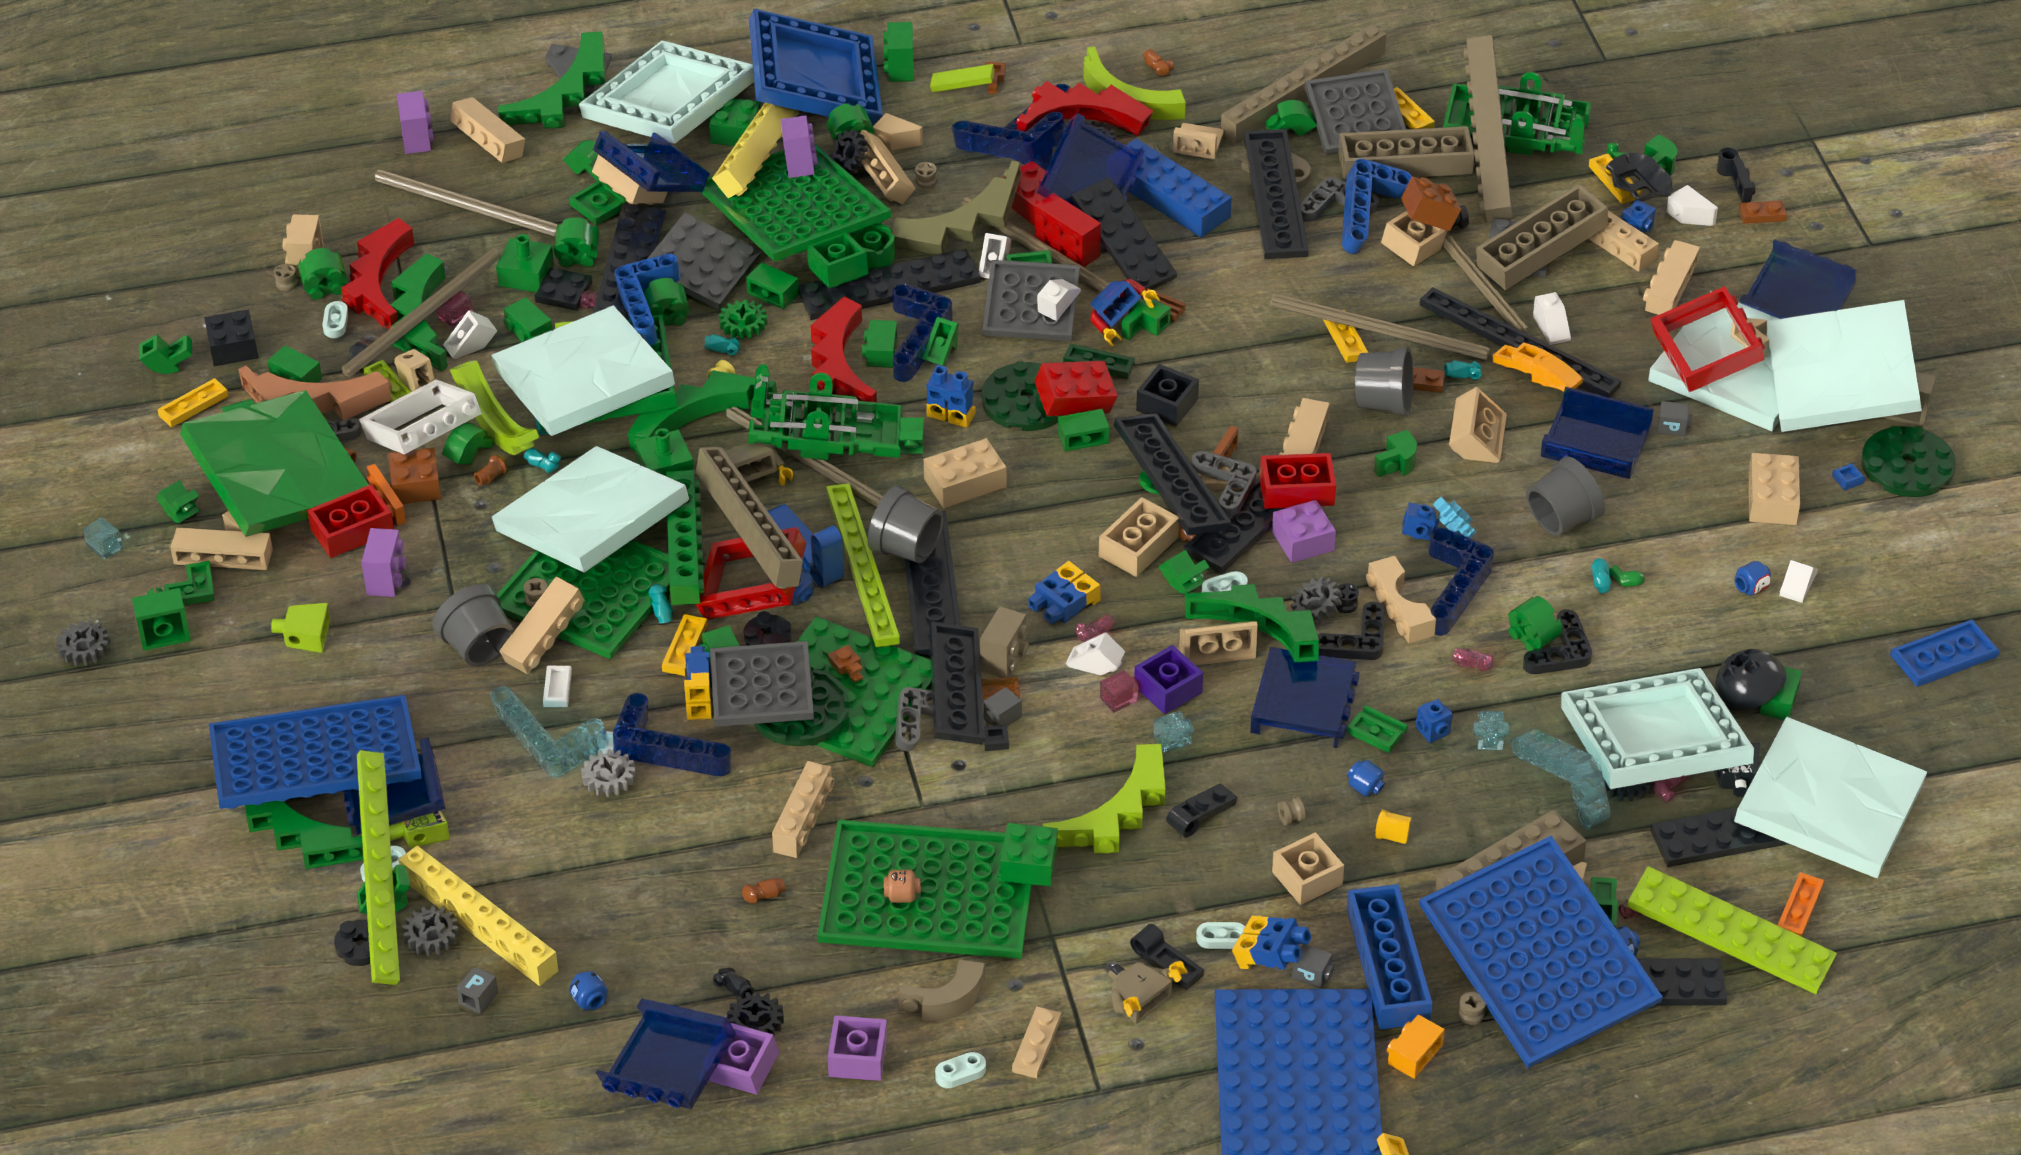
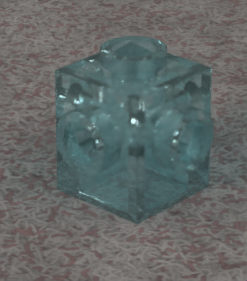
M1181 711L1154 719V738L1158 744H1161L1164 752L1191 744V733L1194 731L1190 719H1186Z
M1479 711L1478 721H1473V736H1477L1478 749H1503L1504 736L1508 737L1509 723L1504 722V712Z

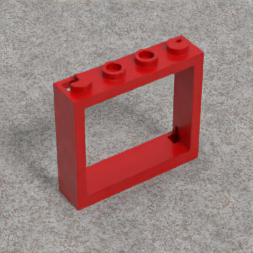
M1725 286L1650 319L1654 335L1689 393L1765 360L1763 350L1766 348L1762 338L1755 336L1756 330L1751 322L1747 323L1744 309L1737 307L1738 302L1735 295H1730ZM1725 308L1749 347L1691 371L1669 332Z
M793 527L781 530L803 560L807 543L799 529ZM742 538L712 543L703 574L704 594H700V603L696 604V606L707 620L791 604L795 587L782 589L775 587L773 583L717 593L725 562L754 557Z

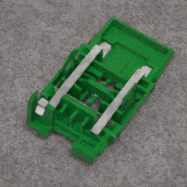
M1527 72L1522 75L1520 88L1499 86L1506 152L1532 155L1533 150L1545 151L1547 145L1551 146L1550 152L1552 153L1559 150L1575 152V154L1583 153L1585 144L1584 128L1588 127L1591 102L1565 99L1564 94L1541 91L1542 79L1534 72ZM1528 80L1534 81L1533 88L1527 86ZM1453 84L1443 128L1468 126L1470 138H1473L1472 132H1476V128H1472L1471 115L1475 114L1474 111H1470L1469 98H1473V95L1468 93L1467 85ZM1513 99H1516L1513 116L1508 119L1504 118V116H1510ZM1542 102L1545 103L1541 121H1546L1545 124L1540 122ZM1511 125L1509 133L1506 135L1507 126ZM1536 130H1539L1538 138L1536 139Z
M760 364L756 369L750 417L762 418V425H754L755 419L750 420L748 444H773V446L782 449V443H788L787 449L801 450V458L829 460V453L843 455V449H849V455L852 456L857 453L874 454V456L900 458L901 442L899 441L900 418H902L903 412L902 405L858 401L857 397L832 395L833 381L826 373H816L811 377L809 392L783 390L782 393L768 392L770 371L767 364ZM818 381L825 382L824 390L817 389ZM802 404H805L803 421L794 423L795 421H800ZM833 407H836L835 425L832 423ZM800 428H802V438H799ZM831 430L834 431L833 441H831Z

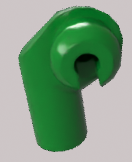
M1609 142L1607 145L1606 154H1609L1612 159L1622 154H1628L1618 151V143Z
M1617 565L1610 568V576L1623 587L1642 585L1645 581V576L1639 571L1624 572Z

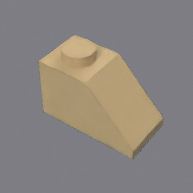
M885 113L873 126L874 135L882 140L888 150L916 147L923 144V130L921 126Z

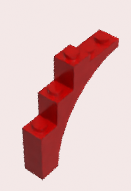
M1046 81L1041 87L1037 86L1032 93L1033 101L1027 113H1022L1016 121L1018 127L1015 134L1024 138L1032 130L1047 123L1066 119H1088L1117 126L1138 136L1148 126L1153 110L1112 84L1106 90L1102 89L1097 94L1081 83H1078L1073 89L1070 87L1067 92H1064Z
M400 218L357 241V255L359 259L349 264L351 282L341 287L343 294L342 302L347 305L348 309H351L357 315L365 311L367 315H371L381 326H385L388 330L398 321L397 311L386 301L381 293V284L391 264L403 252L415 245L412 227Z
M844 296L811 324V342L815 344L811 349L812 366L816 368L812 376L816 373L828 374L833 381L832 395L857 397L858 401L877 403V391L864 384L852 372L844 356L848 339L853 331L862 323V305ZM818 381L817 389L824 390L825 382Z

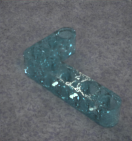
M496 687L490 694L497 715L550 777L563 776L589 759L590 755H595L598 751L603 750L609 743L603 722L596 718L587 720L554 741L509 687Z
M1536 729L1528 730L1511 739V748L1518 758L1570 782L1577 817L1585 829L1589 830L1611 818L1600 763L1593 755Z

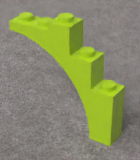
M1161 744L1136 745V760L1130 777L1123 788L1098 809L1069 820L1043 823V827L1058 828V847L1093 846L1094 853L1119 852V829H1142V806L1165 805V778Z

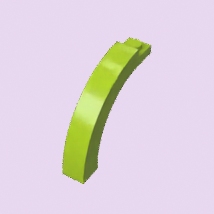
M1095 46L1087 47V56H1084L1083 78L1090 90L1099 94L1102 89L1106 90L1112 84L1153 110L1151 116L1153 120L1185 119L1186 102L1181 89L1157 91L1126 84L1115 78L1105 69Z
M467 361L450 369L457 387L475 394L482 413L475 417L481 428L488 432L487 435L495 439L494 443L513 455L535 446L533 440L539 438L537 430L523 428L509 417L492 393L478 361Z

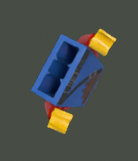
M1132 279L1111 282L1090 303L1094 308L1090 316L1092 324L1101 334H1104L1105 340L1111 346H1114L1112 339L1118 337L1121 340V336L1114 329H1110V327L1142 297H1144L1148 307L1154 308L1151 300L1156 299L1160 301L1154 290L1147 291L1145 287Z

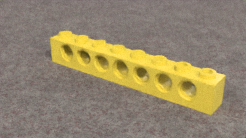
M415 846L398 859L399 865L406 866L407 875L410 878V886L439 909L444 907L446 913L452 911L454 918L458 920V924L538 986H541L559 972L556 951L419 846Z

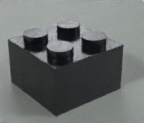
M249 309L204 317L214 366L259 359Z
M1158 364L1137 390L1136 411L1143 414L1157 413L1163 422L1177 426L1198 400L1199 379Z

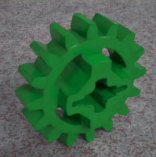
M746 299L740 303L738 300H735L734 305L728 303L727 309L722 308L721 314H719L720 329L724 330L725 335L731 333V338L739 336L740 340L746 336L752 339V334L759 336L760 331H765V325H768L766 309L762 308V304L756 306L755 301L747 303Z

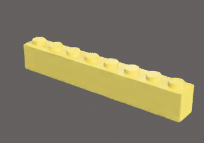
M769 103L763 104L712 178L727 198L735 194L739 196L747 190V184L755 178L754 174L762 168V162L770 156L769 152L777 146V140L783 137L781 119L796 117L799 114L798 110Z

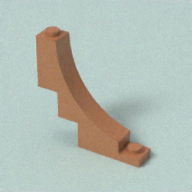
M247 366L239 369L242 387L257 403L306 390L322 414L333 410L343 421L392 400L390 393L392 385L387 377L384 378L378 371L345 381L307 383L285 379L269 372L258 376L256 372L253 373Z

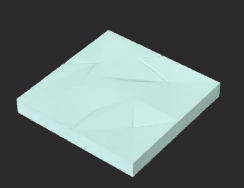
M662 40L580 102L579 107L583 118L675 144L714 114L716 110L723 107L726 102L733 99L754 82L753 65Z
M1904 300L1767 321L1782 432L1922 411Z
M1738 302L1737 307L1744 309L1747 318L1765 319L1767 321L1779 319ZM1725 308L1683 326L1673 339L1691 371L1745 348L1731 336L1732 319ZM1770 343L1768 356L1764 358L1765 360L1690 393L1664 351L1650 368L1648 381L1757 426L1773 431L1780 421Z
M614 305L491 355L494 369L550 436L675 385L673 371Z
M596 446L545 480V482H542L493 515L492 520L497 532L585 573L689 500V496L684 484Z
M1701 668L1561 693V708L1610 789L1753 764L1754 747Z
M1786 717L1737 809L1734 822L1878 878L1924 784L1927 771Z

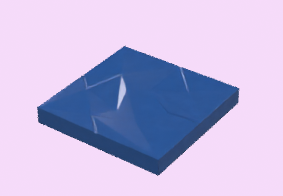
M753 9L749 18L756 101L829 117L833 109L842 104L849 103L850 106L859 104L865 108L872 126L882 118L872 35Z

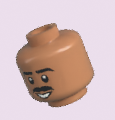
M910 869L891 870L888 877H884V895L889 897L892 903H911L915 900L916 893H921L920 878H915V873Z

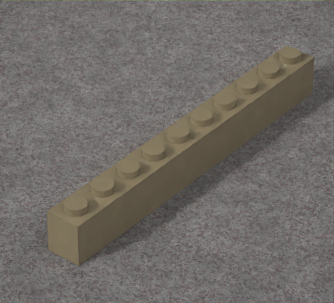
M1371 24L1222 113L1221 129L1224 130L1223 136L1236 144L1244 139V131H1256L1265 127V121L1279 112L1277 107L1279 103L1287 100L1306 102L1308 100L1304 87L1306 80L1352 74L1385 54L1387 34Z
M1492 35L1467 38V47L1463 49L1465 61L1469 60V64L1465 65L1466 75L1471 77V81H1467L1468 93L1473 95V98H1469L1470 111H1474L1475 114L1471 115L1472 128H1476V132H1472L1474 145H1478V149L1474 150L1475 160L1480 162V166L1476 167L1477 179L1482 180V184H1478L1479 197L1484 199V201L1480 202L1481 215L1486 214L1487 223L1492 222L1493 217L1510 220L1513 219L1493 38Z
M722 447L700 448L696 474L775 587L782 589L799 586L803 560Z

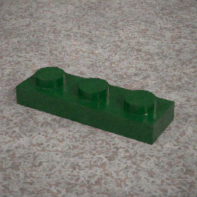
M1070 343L1063 357V362L1105 361L1111 376L1124 379L1129 378L1135 365V358Z

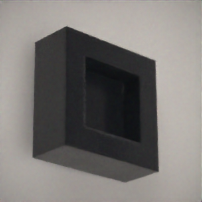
M1007 725L984 726L985 739L983 743L985 751L1009 749Z

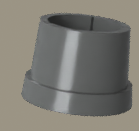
M1405 347L1387 352L1360 353L1355 375V393L1358 407L1392 411L1393 414L1408 416L1412 404L1414 384L1411 349Z
M1565 456L1552 466L1549 473L1526 491V500L1531 513L1540 526L1553 536H1559L1584 522H1592L1605 513V502L1598 484L1590 472L1572 457Z
M899 485L893 486L883 496L872 517L868 532L869 549L883 555L893 554L922 563L930 556L938 542L943 526V513L941 510L914 497L913 493Z
M486 584L471 585L453 594L437 610L432 623L434 632L445 643L450 644L470 666H482L501 656L499 650L515 631L501 608V602L491 586Z

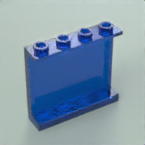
M1077 113L1070 119L1036 193L1045 198L1054 193L1075 206L1071 200L1073 193L1110 177L1122 196L1127 200L1125 194L1136 180L1134 177L1136 170L1138 171L1143 165L1144 159L1142 157L1145 151L1142 149L1137 153L1084 123L1085 117Z
M600 131L593 148L594 152L648 192H703L710 175L707 170L656 132H653L649 144H623L607 131Z
M1774 239L1771 254L1747 295H1742L1739 303L1779 319L1841 310L1856 284L1857 270L1849 265L1836 263L1827 257H1820L1806 249L1801 250L1787 242H1780Z
M1565 387L1563 400L1548 435H1544L1542 440L1541 457L1559 461L1563 457L1568 456L1576 459L1587 469L1630 479L1652 426L1654 409Z
M1270 647L1251 715L1250 733L1260 735L1262 725L1334 737V748H1337L1339 739H1344L1346 725L1344 721H1349L1351 707H1348V704H1353L1355 689L1352 688L1353 686H1358L1360 672H1356V661L1319 655V661L1294 662L1287 649Z
M429 737L419 740L422 753L418 754L422 779L386 785L389 825L446 809L436 759ZM343 790L347 809L346 814L350 827L355 825L357 833L362 834L359 790Z
M641 999L637 1008L643 1017L610 1071L598 1070L596 1074L602 1082L603 1088L609 1092L615 1093L617 1091L633 1098L638 1096L654 1103L663 1102L675 1108L692 1109L735 1037L736 1032L727 1017Z

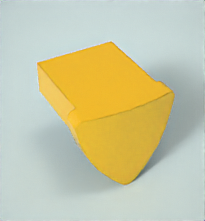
M1382 809L1376 824V838L1406 844L1412 818L1390 813Z

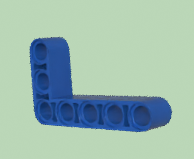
M1357 159L1346 177L1342 247L1346 252L1357 254L1368 238L1371 192L1400 199L1412 178L1410 173L1366 159Z
M664 254L620 266L615 270L618 292L630 324L650 346L654 345L658 338L654 319L642 290L644 288L645 291L649 287L648 284L656 279L671 278L674 282L680 280L681 273L678 259L674 254Z
M786 504L768 511L780 530L793 527L799 529L807 543L802 568L811 574L818 586L823 588L844 577L842 537L835 526L832 525L813 534Z

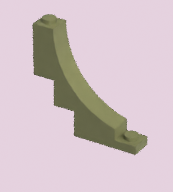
M1011 161L1010 167L1005 169L1004 178L994 177L978 196L951 212L919 219L896 217L894 224L889 227L891 233L894 234L895 247L939 255L944 254L948 238L974 242L979 224L1005 229L1022 175L1020 162Z

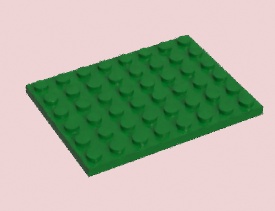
M816 144L818 166H814V175L789 178L785 150L771 154L762 162V168L754 174L755 178L747 184V190L739 196L735 194L727 198L712 179L713 176L696 182L697 189L773 261L783 260L793 254L802 253L807 250L808 245L846 232L849 234L861 231L868 226L880 224L884 220L892 218L891 210Z
M838 820L817 933V942L1022 959L1032 884L1000 881V860L1005 839V833ZM891 870H912L915 873V878H920L921 893H916V898L911 903H892L889 897L884 895V877H888Z

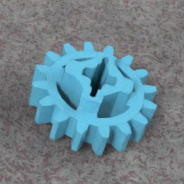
M1440 497L1433 504L1440 512L1437 518L1455 536L1461 533L1470 540L1477 533L1469 524L1473 519L1454 500L1449 504Z

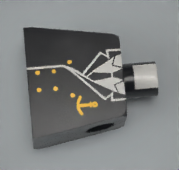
M1751 743L1754 747L1753 764L1714 770L1720 788L1733 789V794L1737 797L1745 796L1758 771L1760 743Z

